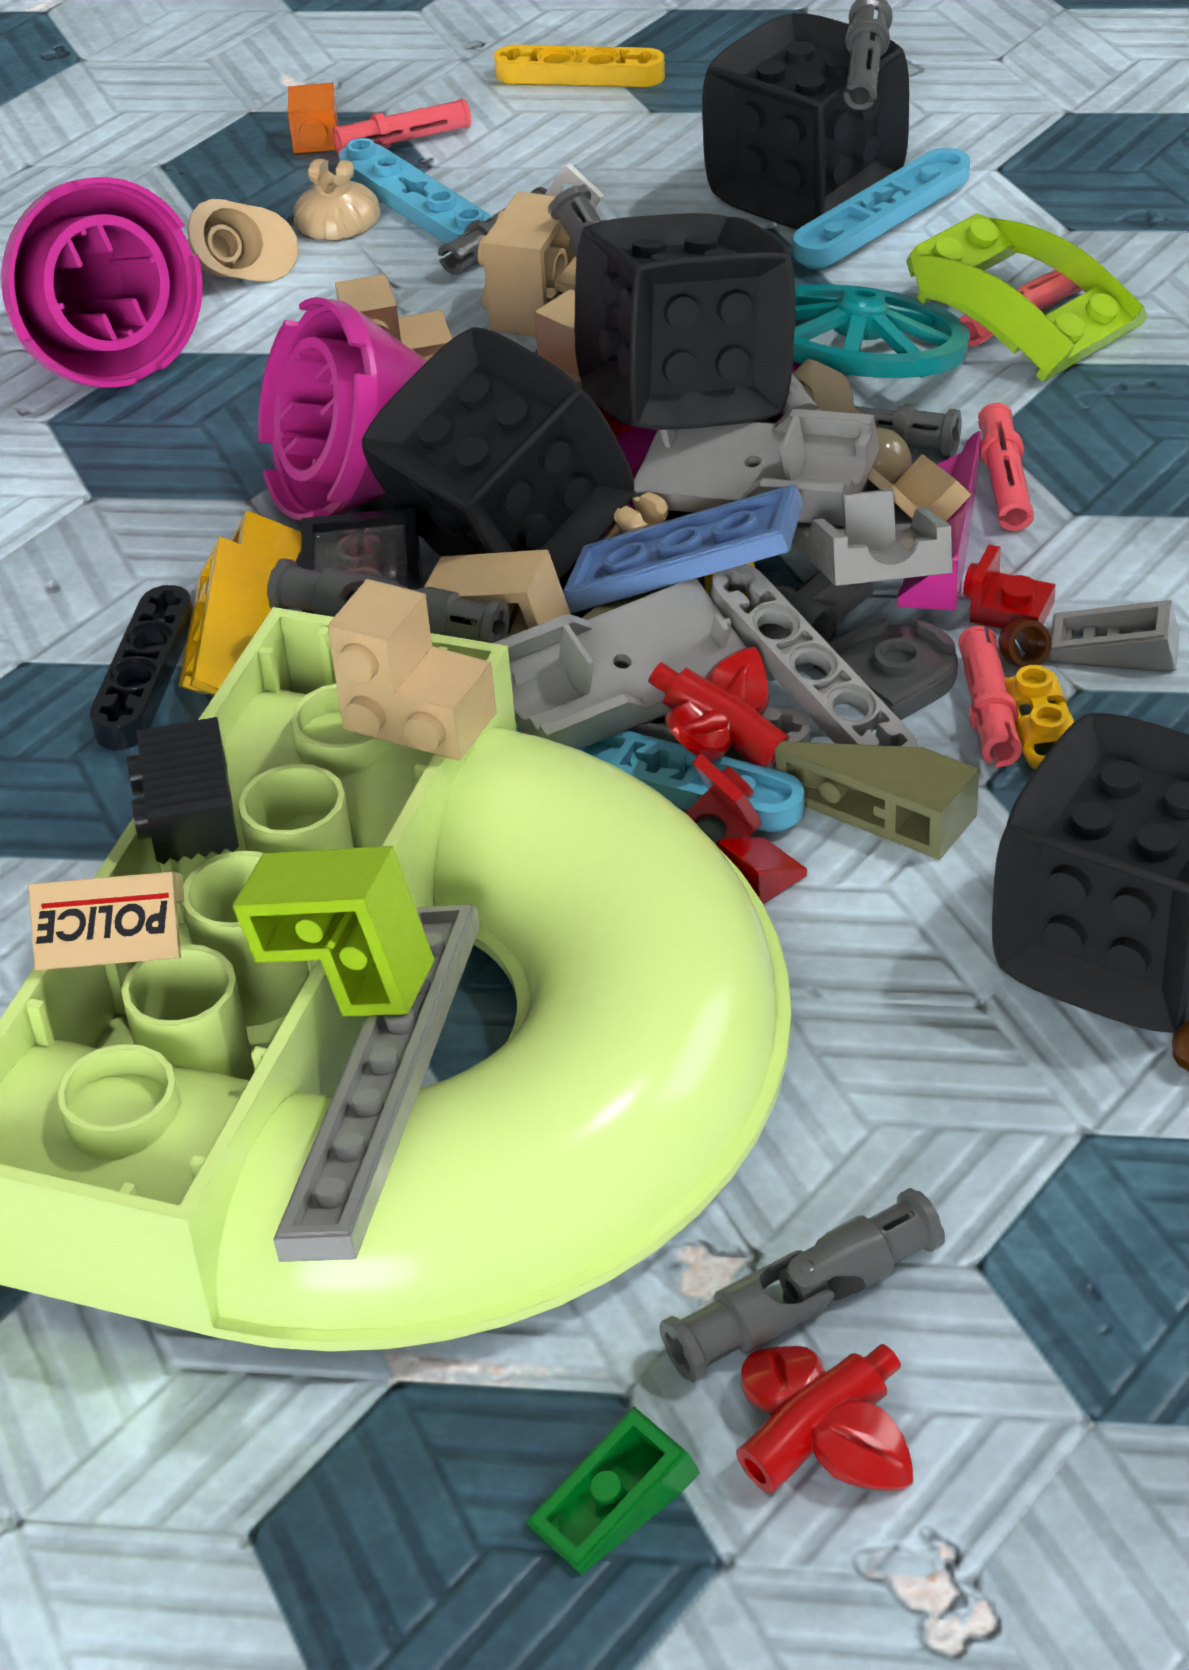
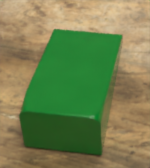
M634 1406L533 1512L525 1523L573 1569L582 1575L678 1497L700 1474V1471L685 1449Z

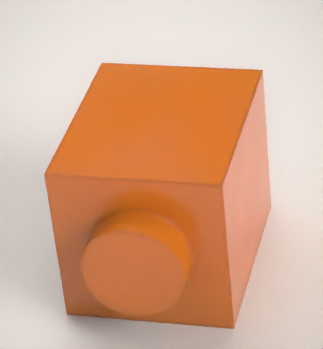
M334 82L288 86L287 113L293 154L336 150L333 142L332 128L339 125Z

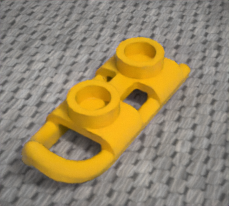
M1027 665L1020 668L1016 676L1005 677L1007 693L1013 697L1018 708V720L1014 723L1021 742L1023 756L1026 762L1036 770L1046 755L1036 754L1034 744L1057 741L1074 723V720L1069 712L1066 699L1055 673L1040 665ZM1020 705H1031V713L1021 716Z

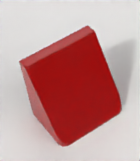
M764 837L724 838L716 842V846L742 872L763 904L807 876L806 867Z

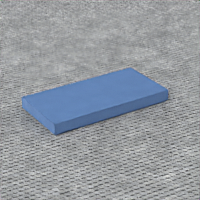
M792 484L584 545L563 590L570 613L789 552L803 507V501L797 485L793 486Z

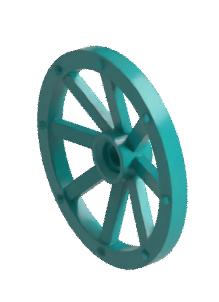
M836 284L795 286V320H812L795 327L794 362L802 364L805 360L811 359L842 373L846 377L854 375L873 378H924L925 376L943 373L957 367L967 356L970 339L968 327L965 323L959 321L960 318L929 302L922 304L917 298L869 287ZM832 329L846 337L843 349L809 341ZM901 331L937 347L920 351ZM882 338L897 354L860 352L863 340Z

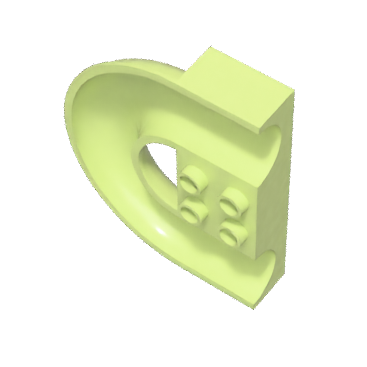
M273 607L198 719L218 717L239 847L234 852L224 849L220 855L212 851L206 857L197 854L192 860L185 856L179 862L170 858L165 864L156 861L152 839L138 840L133 817L94 876V878L163 872L182 874L184 902L177 903L181 958L49 970H35L34 967L0 1018V1285L216 1338L271 1348L314 1351L380 1350L448 1341L507 1326L561 1306L613 1280L660 1249L697 1218L731 1181L757 1143L778 1097L788 1061L792 1023L789 975L779 937L767 911L742 872L686 813L661 793L619 767L584 751L542 737L516 731L508 646L431 633L433 647L491 661L497 713L461 761L344 730L327 627L334 617ZM393 846L416 908L468 904L477 906L480 928L474 945L496 961L510 980L517 999L515 1023L508 1041L488 1058L453 1077L420 1088L357 1259L279 1262L273 1238L366 1016H342L320 960L255 963L232 905L263 853Z

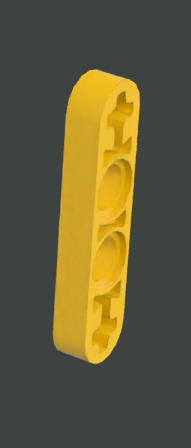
M508 45L499 48L494 53L495 77L498 81L508 84L651 87L660 84L665 79L664 53L654 48Z

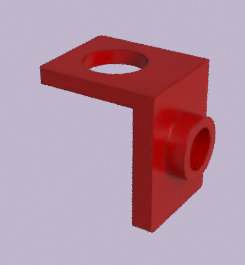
M700 754L692 764L708 790L685 813L695 823L707 817L719 818L726 826L724 838H748L762 824L749 801L755 792L731 767L727 766L721 772L705 756Z

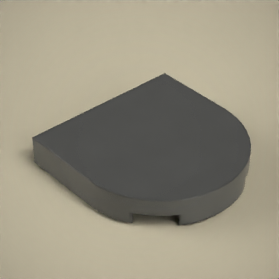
M879 619L866 623L828 643L900 721L943 697L953 687L957 679L958 658L954 641L943 630L925 621L915 620V626L887 625V619ZM814 664L815 669L827 676L824 669Z

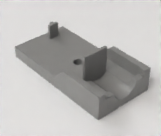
M791 409L775 424L750 422L693 429L658 430L634 479L632 498L639 497L646 492H652L666 501L668 510L696 513L793 484V486L797 485L803 501V507L798 520L799 523L812 524V520L824 518L832 526L845 527L843 494L863 491L880 449L874 415Z
M866 481L862 492L843 494L845 527L832 526L824 518L814 519L812 524L798 522L792 544L835 586L953 573L951 525L928 508L915 509L913 519H911L894 504L893 489L868 492V481Z
M697 578L675 584L588 620L567 613L494 642V644L508 646L515 721L522 733L542 737L578 750L664 715L671 710V708L663 704L666 694L648 683L651 673L660 662H663L679 674L683 669L689 668L705 678L711 668L720 660L738 650L747 648L731 627L732 621L730 618L724 617ZM618 661L626 662L629 667L624 669L618 668L614 663Z

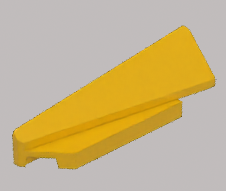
M246 510L231 540L219 536L198 577L179 680L180 687L198 694H216L271 611L267 596L271 571L280 559L286 558L296 562L301 550L300 531Z

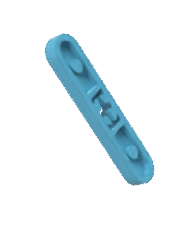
M357 138L347 143V147L339 152V162L340 160H347L354 165V177L351 181L365 185L377 196L379 201L444 243H449L461 236L466 227L476 220L482 222L492 217L486 211L383 146L374 143L371 139Z
M939 148L925 153L795 231L793 235L794 259L811 270L829 268L833 263L860 249L868 242L964 185L970 176V157L962 150L954 148Z
M518 726L516 731L522 733L521 729ZM625 730L580 749L619 767L652 787L674 805L682 809L688 810L708 790L692 764L697 756L683 745ZM726 756L721 757L717 762H711L721 772L727 766L731 767L753 789L755 794L749 801L762 822L757 829L767 832H779L796 825L802 819L805 810L804 788L795 776Z

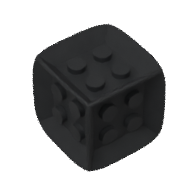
M785 14L765 22L725 48L707 68L702 93L704 162L707 180L712 193L722 201L742 211L787 227L799 229L902 168L905 164L908 149L910 96L908 64L903 48L890 40L888 50L880 57L876 100L873 99L874 104L866 110L853 109L844 100V90L846 89L851 55L845 43L847 29L850 26L847 23L814 14Z
M684 213L636 216L601 221L584 227L580 236L576 258L574 316L576 363L584 391L603 411L617 422L645 429L677 430L735 425L768 419L782 413L789 395L792 377L796 303L795 276L787 247L774 235L746 219L717 214Z
M472 327L454 337L436 352L384 405L370 423L362 438V449L367 463L396 509L415 507L418 535L440 557L548 549L560 581L575 566L583 546L597 542L615 523L614 513L617 508L621 509L627 506L634 493V478L629 463L611 427L592 398L569 375L551 362L515 341L484 328Z
M1089 713L1076 720L1053 745L1018 795L1011 809L997 852L993 888L992 943L998 966L1006 974L1033 990L1057 1000L1138 1028L1174 1033L1182 1023L1189 1019V734L1133 717L1111 713Z

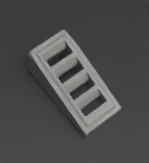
M1171 600L1053 614L1050 635V661L1148 671L1176 670L1179 630ZM1073 633L1083 634V638L1073 639Z

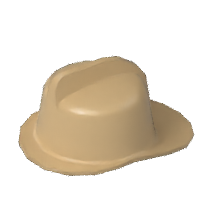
M209 199L198 204L190 214L187 226V241L192 255L198 254L201 269L216 278L235 277L257 282H273L286 276L296 264L299 252L297 237L290 224L273 211L223 199Z

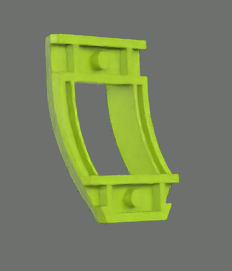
M976 213L916 245L906 260L910 277L916 276L919 293L916 298L922 304L936 300L968 315L995 335L1014 354L1021 350L1039 368L1036 376L1042 382L1142 325L1148 317L1144 305L1108 270L1085 251L1051 232L1021 222L988 218ZM1016 253H1021L1051 266L1078 285L1085 293L1045 315L1027 297L985 270Z

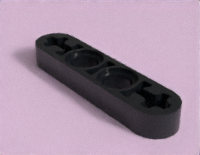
M162 585L152 588L144 593L135 609L90 711L95 739L99 745L106 749L125 750L138 744L136 730L148 729L152 725L187 642L193 607L190 594L181 586ZM149 645H163L153 650H140ZM134 681H148L137 687H123ZM122 710L127 711L128 715H123Z

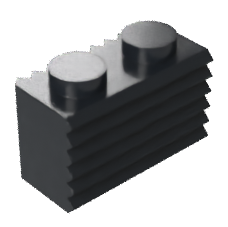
M218 717L136 730L139 754L127 755V765L133 795L144 794L143 798L131 800L138 840L151 838L156 861L165 864L170 858L179 862L183 856L191 860L197 854L206 857L211 851L218 855L224 849L234 852L239 847Z

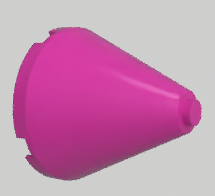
M93 177L69 181L50 189L32 202L16 222L7 241L2 260L1 288L3 302L11 326L22 345L37 362L65 380L91 387H122L136 384L138 380L147 377L157 369L166 368L173 362L188 343L194 331L201 309L203 279L198 254L192 255L188 241L181 229L185 225L175 211L150 190L127 180L112 177Z
M314 297L299 303V309L306 310V312L299 321L284 320L271 347L264 371L259 402L258 439L259 443L272 444L275 470L265 469L263 475L268 491L278 509L294 520L344 514L387 495L367 463L362 449V438L378 412L427 362V360L350 304L340 300Z

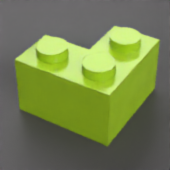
M393 846L263 853L232 905L255 963L320 960L343 1017L408 1014L435 960Z

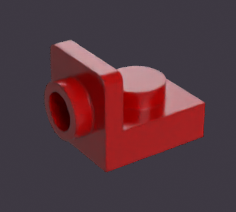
M988 545L979 563H971L969 565L964 580L963 595L964 597L971 598L970 622L1003 629L1010 622L1019 619L1033 620L1044 625L1055 603L1056 584L1034 580L1024 575L1000 573L1001 547Z

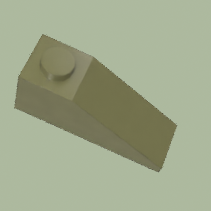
M781 741L775 748L776 770L791 774L802 783L805 807L938 860H941L977 816L979 768L924 747Z

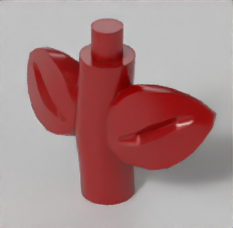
M755 646L738 650L723 658L711 668L705 678L689 668L683 669L679 674L663 662H660L648 679V683L666 694L663 704L671 708V710H669L664 720L669 730L678 742L697 757L702 754L710 762H717L730 747H733L753 764L771 768L775 763V748L781 741H788L790 738L788 734L761 715L768 707L770 691L762 655Z
M880 1344L866 1357L851 1353L837 1365L825 1371L821 1358L807 1347L782 1346L764 1348L752 1352L745 1359L741 1369V1389L749 1402L771 1416L736 1450L737 1459L748 1477L760 1489L772 1494L814 1452L815 1458L832 1477L849 1485L884 1491H899L912 1486L913 1467L905 1438L894 1420L882 1408L876 1406L879 1401L887 1396L885 1381L901 1368V1363L896 1354L888 1346Z

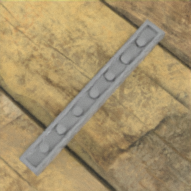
M476 905L416 908L435 960L408 1014L366 1016L273 1238L279 1262L357 1259L478 934L480 921Z

